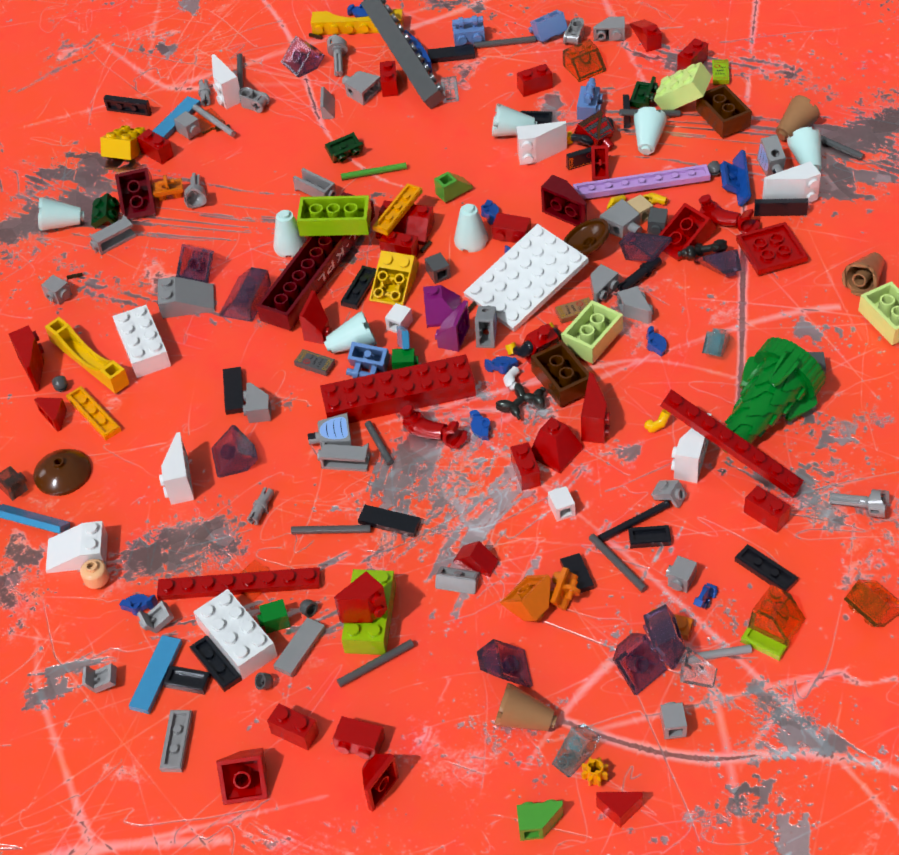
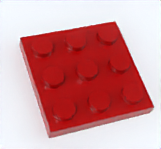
M786 222L736 236L737 243L757 275L808 262V255Z

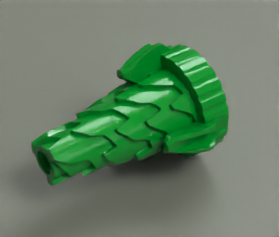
M779 337L767 339L755 356L749 357L745 364L740 388L742 389L741 397L734 405L731 415L725 421L726 427L752 444L758 436L761 437L770 425L774 426L783 414H785V419L788 421L801 416L817 404L816 395L826 382V376L822 367L811 354L797 344Z

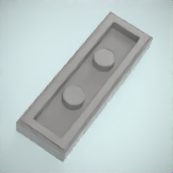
M307 617L274 663V669L293 677L325 631V625Z
M170 710L159 767L161 772H183L193 717L192 710Z

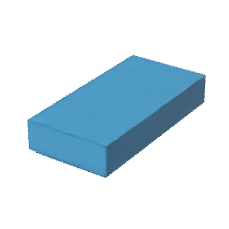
M396 326L397 344L402 349H409V331L404 326Z

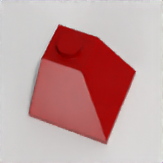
M312 290L299 315L304 341L324 344L326 336L331 333L332 329L329 326L328 318L316 292Z
M551 417L540 428L531 449L537 461L561 474L583 450V445L567 425Z
M263 748L239 751L216 761L223 805L268 799L267 772Z
M374 754L371 760L368 759L363 765V786L368 808L372 812L399 778L395 756L392 754Z

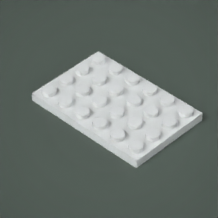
M537 224L464 291V295L472 302L475 301L478 306H495L497 320L515 332L574 277L589 260L588 257Z

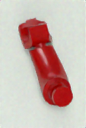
M709 194L701 196L698 200L701 204L700 212L711 218L716 225L738 227L741 233L757 230L760 226V220L751 219L754 213L753 209L745 210L741 215L739 212L722 209L717 202L711 200Z
M406 405L400 410V414L403 416L404 427L415 436L442 440L446 446L453 449L459 448L468 437L467 431L457 429L459 426L458 421H452L447 425L428 420L419 411L413 410L411 405Z

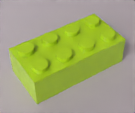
M370 196L300 197L297 216L299 235H369L372 212Z
M353 569L351 583L367 571L383 585L388 610L382 617L377 618L372 623H344L341 639L344 653L382 655L387 652L396 590L394 571Z

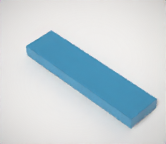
M187 96L153 132L167 139L176 130L174 119L185 111L192 114L194 112L192 109L193 105L197 104L200 106V100Z
M5 504L0 505V518L58 534L70 529L71 522Z
M165 635L161 636L128 705L130 710L150 714L168 670L173 665L181 648V639Z

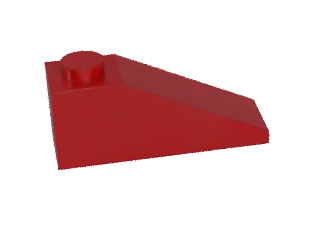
M645 19L630 23L631 28L646 52L661 49L662 33L655 23Z

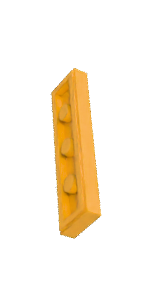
M407 183L375 222L373 231L388 236L423 193L422 188Z
M82 386L66 395L67 400L105 441L121 432L120 426Z

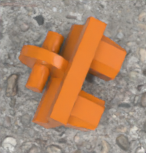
M163 175V180L152 183L154 198L157 197L159 202L165 201L167 195L172 194L176 199L182 198V193L184 192L182 178L168 179L167 175Z
M562 567L561 571L554 572L552 582L556 586L554 590H550L549 602L559 609L566 611L573 595L579 596L581 590L576 587L578 576L570 572V569Z

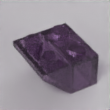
M665 604L643 615L645 620L643 628L651 639L648 643L653 653L657 652L663 664L666 663L673 670L677 667L686 646L676 617Z

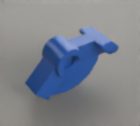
M352 4L347 8L348 15L353 14L355 17L368 16L361 4L355 7Z
M487 200L481 206V216L486 217L487 222L493 225L496 215L499 213V208L493 201Z
M650 326L646 335L648 340L646 348L662 357L666 352L667 342L662 335L654 333V326Z
M507 356L496 357L492 361L485 359L484 367L488 372L496 370L500 374H506L513 366L518 367V360Z
M478 410L470 411L472 432L475 436L482 438V440H489L490 420L481 416Z
M710 583L705 584L699 597L695 598L693 605L706 609L710 602L709 598H715L718 593L717 586Z
M135 594L126 598V600L122 599L119 605L122 610L132 612L134 616H138L137 613L139 611L143 612V610L148 608L150 610L157 605L158 600L155 595L147 597L144 594Z

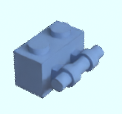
M555 10L530 21L531 27L528 29L530 33L534 34L536 40L546 42L553 36L562 35L568 27L564 13Z
M483 16L458 17V19L452 20L455 46L472 45L474 42L485 41Z
M590 78L586 86H581L577 103V120H585L601 110L603 94H600V87H596L595 78Z
M352 342L347 359L350 365L354 366V369L347 368L346 375L357 378L376 374L377 371H387L391 357L388 349ZM361 368L369 369L370 372L361 371Z

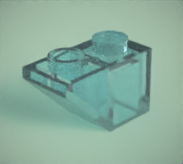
M713 328L707 331L702 353L722 357L731 334L726 333V329Z
M585 724L571 727L552 765L567 777H571L581 767L582 763L592 755L601 736Z

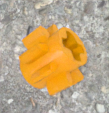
M589 757L587 764L582 763L583 772L581 773V778L587 779L588 786L593 784L600 787L603 780H608V764L603 765L601 758L592 759Z

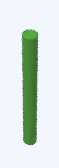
M405 162L342 173L341 178L346 180L407 169V165Z

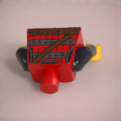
M602 110L596 112L578 123L573 134L571 131L567 132V144L579 142L589 147L608 145L609 151L614 146L610 140L614 133L613 119L606 117Z
M550 322L528 333L521 347L516 346L515 342L505 345L508 355L515 354L525 357L531 365V356L558 344L559 340H561L562 332Z

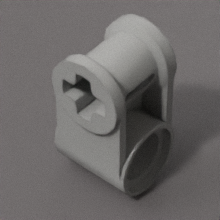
M574 18L571 20L564 33L563 44L570 43L578 47L580 46L585 34L583 19Z
M249 87L239 90L240 103L245 109L261 113L264 106L270 102V97L264 92Z

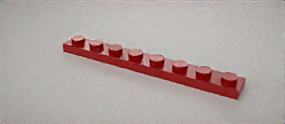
M672 389L669 391L660 405L662 408L791 497L797 494L804 480Z
M320 567L158 579L157 598L160 601L218 596L227 589L233 595L320 589L321 571Z

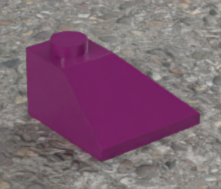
M442 285L423 287L427 328L441 326L442 322L461 304L460 295Z
M464 300L442 322L440 329L436 330L435 340H437L438 348L459 352L470 327L468 301Z

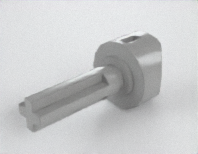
M334 34L327 39V51L329 55L334 57V75L341 77L343 76L342 56H345L348 52V43L340 36Z
M192 173L190 185L184 191V203L188 208H197L206 204L207 193L205 188L200 185V175Z
M872 489L869 497L830 493L829 503L868 508L869 516L884 518L885 507L889 504L890 494L887 490Z

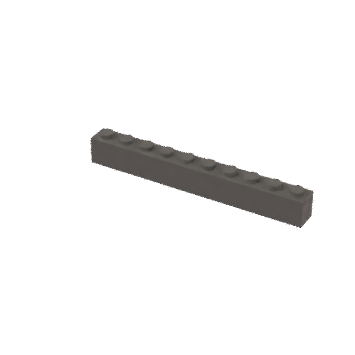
M364 0L361 2V5L421 99L430 109L434 108L446 98L443 93L444 88L440 83H436L438 79L433 73L429 72L431 68L426 62L423 63L425 59L420 53L416 52L418 49L414 43H410L412 40L407 33L404 34V27L397 23L399 19L394 13L391 14L393 10L388 4H385L387 1Z

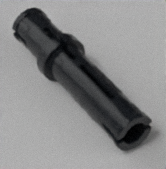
M654 255L649 261L642 263L638 270L617 286L618 290L622 291L632 288L646 276L649 277L652 271L662 264L660 257Z

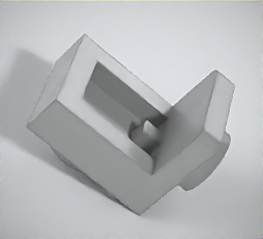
M659 480L651 496L654 500H671L675 508H679L687 493L679 480Z
M164 601L159 602L147 614L142 611L137 613L140 619V626L144 630H150L154 633H158L174 619L168 604Z
M112 663L97 670H93L89 666L83 667L82 685L94 693L115 686L117 667Z

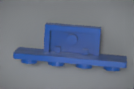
M741 150L732 161L733 164L726 161L720 164L722 187L726 191L737 194L738 206L741 207L751 198L747 159L744 150Z

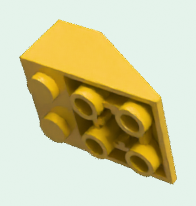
M123 125L119 129H114L113 132L106 133V135L100 137L101 157L126 160L138 157L140 148L137 137L146 131L145 128L136 127L133 129L130 126Z
M381 250L369 301L389 305L397 303L404 306L416 278L419 266L417 258L413 255Z

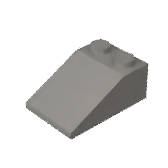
M180 277L158 279V306L162 319L215 312L214 285Z

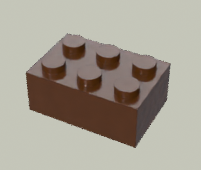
M725 84L706 91L703 97L696 100V111L722 138L751 127L752 111Z
M563 341L531 356V371L560 407L585 396L589 372Z

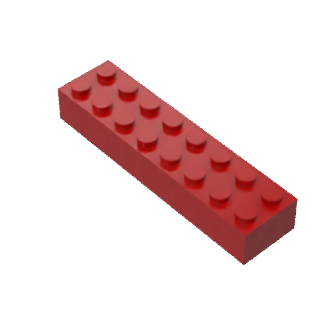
M466 354L320 385L327 418L347 413L349 423L400 413V410L406 405H411L414 410L476 396L475 381Z

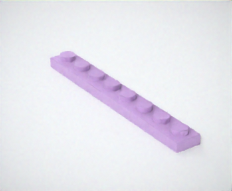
M707 164L577 183L573 184V188L583 199L710 181L711 175Z

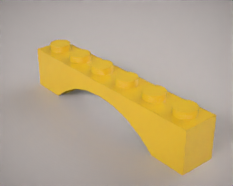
M392 9L393 12L391 14L394 13L399 19L397 23L403 26V10ZM328 11L312 12L311 28L313 34L379 33L369 16L354 18L338 16Z
M57 317L45 326L48 337L53 344L113 393H118L130 384L126 371L114 360H107L95 353L63 319Z

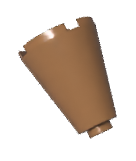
M797 95L791 99L776 129V134L780 140L787 141L788 137L791 138L794 131L803 127H809L818 120L820 111L816 105L813 106L809 103L811 101L809 98Z
M873 252L849 264L842 273V282L845 288L848 287L851 293L856 296H861L877 288L884 265V258L879 253Z
M507 683L494 725L548 731L549 727L554 728L557 715H554V709L513 684Z

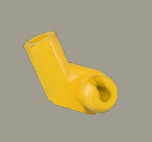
M656 193L643 195L651 204L658 203L665 206L668 202L667 197Z
M625 195L612 197L607 205V210L622 199L626 201Z
M663 409L658 420L654 422L647 420L645 422V429L650 433H654L664 428L671 413Z

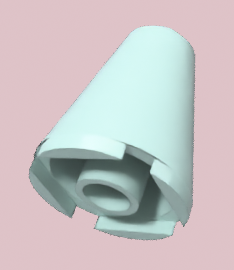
M497 103L495 108L497 113H495L493 119L492 136L517 135V126L535 125L537 121L532 116Z
M642 107L634 114L638 151L644 155L654 152L667 122L665 112L662 110L661 112L656 111L655 107Z
M803 127L794 131L793 136L787 138V144L800 165L811 161L820 172L822 169V153L819 129L813 130L812 127Z
M45 197L39 198V230L44 231L80 225L81 221H84V211H81V207Z
M465 204L460 208L454 244L461 251L465 249L468 252H477L485 248L488 241V233L477 207L473 204Z
M281 210L276 214L273 247L278 256L286 258V256L291 255V258H293L307 239L305 236L299 235L297 220L293 213L289 210Z
M362 311L326 336L324 344L328 352L349 351L352 342L372 346L377 344Z

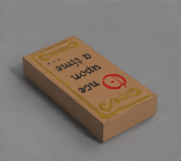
M590 298L555 307V312L561 324L574 320L590 303Z

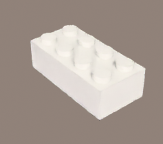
M147 305L112 316L136 378L171 366L167 351Z
M229 589L193 611L198 626L238 672L242 680L278 656L274 642Z

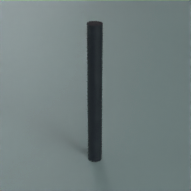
M666 500L598 535V538L604 542L670 508V503Z

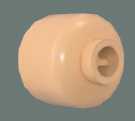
M91 559L81 566L80 575L88 588H101L108 582L109 572L103 561Z

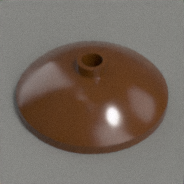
M591 219L572 229L563 241L587 256L597 251L605 243L610 233V226L604 219Z
M59 449L47 454L38 462L33 474L34 482L37 488L45 494L52 496L67 495L75 492L87 482L91 474V464L88 457L79 450Z

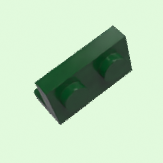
M653 76L650 83L636 82L630 99V107H649L650 103L654 102L653 99L658 89L656 77Z
M353 132L325 144V149L332 162L336 163L343 162L352 155H359L363 150L364 144L362 141L359 142Z
M106 193L94 200L91 215V225L94 228H98L107 221L111 224L118 221L119 202L115 197Z

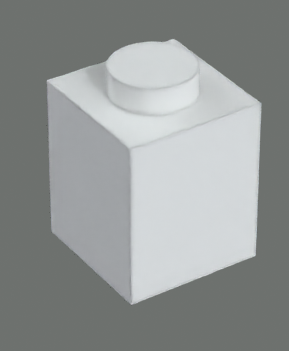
M395 303L385 316L386 329L397 333L396 326H404L407 329L413 322L411 308Z
M567 486L555 488L548 492V505L557 522L576 516L575 502Z

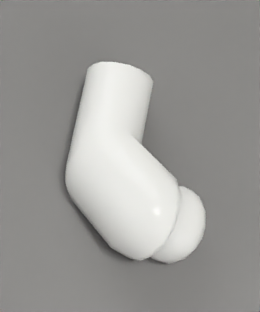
M515 366L503 378L505 386L509 387L511 391H514V386L517 383L515 377L520 372Z

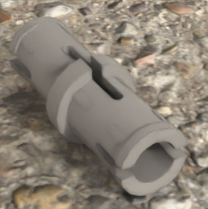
M203 79L198 82V94L201 98V105L205 106L206 102V105L209 106L211 104L209 83L206 79H204L203 83Z
M267 487L262 489L258 499L253 502V508L246 519L248 523L253 524L255 521L254 525H258L263 513L268 510V504L274 495L272 489L268 488L267 490Z

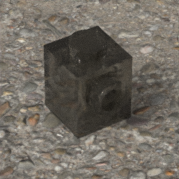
M11 466L0 472V489L12 501L28 490L25 483L27 479L21 472L17 473Z

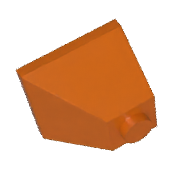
M548 574L526 576L500 602L501 605L523 621H539L544 616V612L549 608L551 577Z

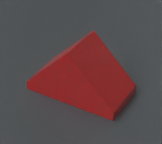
M608 145L591 146L592 180L609 179Z
M35 398L34 401L39 412L59 432L67 412L63 398Z
M480 541L463 545L453 563L490 577L499 563V559Z
M596 792L597 808L620 828L643 805V792Z

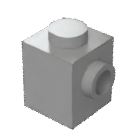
M187 111L174 119L177 132L188 139L201 132L198 118Z
M55 275L50 276L41 284L45 297L59 305L72 295L68 282Z
M677 556L674 564L669 565L665 575L668 577L667 586L676 591L687 593L696 576L697 562Z
M668 702L660 705V720L664 740L687 737V722L683 702Z

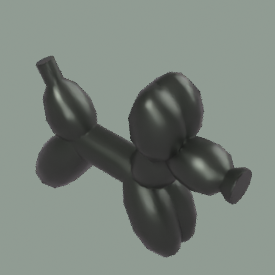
M718 239L710 245L703 246L701 243H697L695 247L689 245L682 249V251H678V256L693 259L696 255L702 256L705 252L721 253L727 250V241Z
M516 383L514 391L517 398L513 402L509 400H499L496 402L497 410L511 412L514 417L521 420L519 406L524 401L533 402L538 409L545 407V400L542 396L546 389L541 386L533 394L525 393L524 387Z

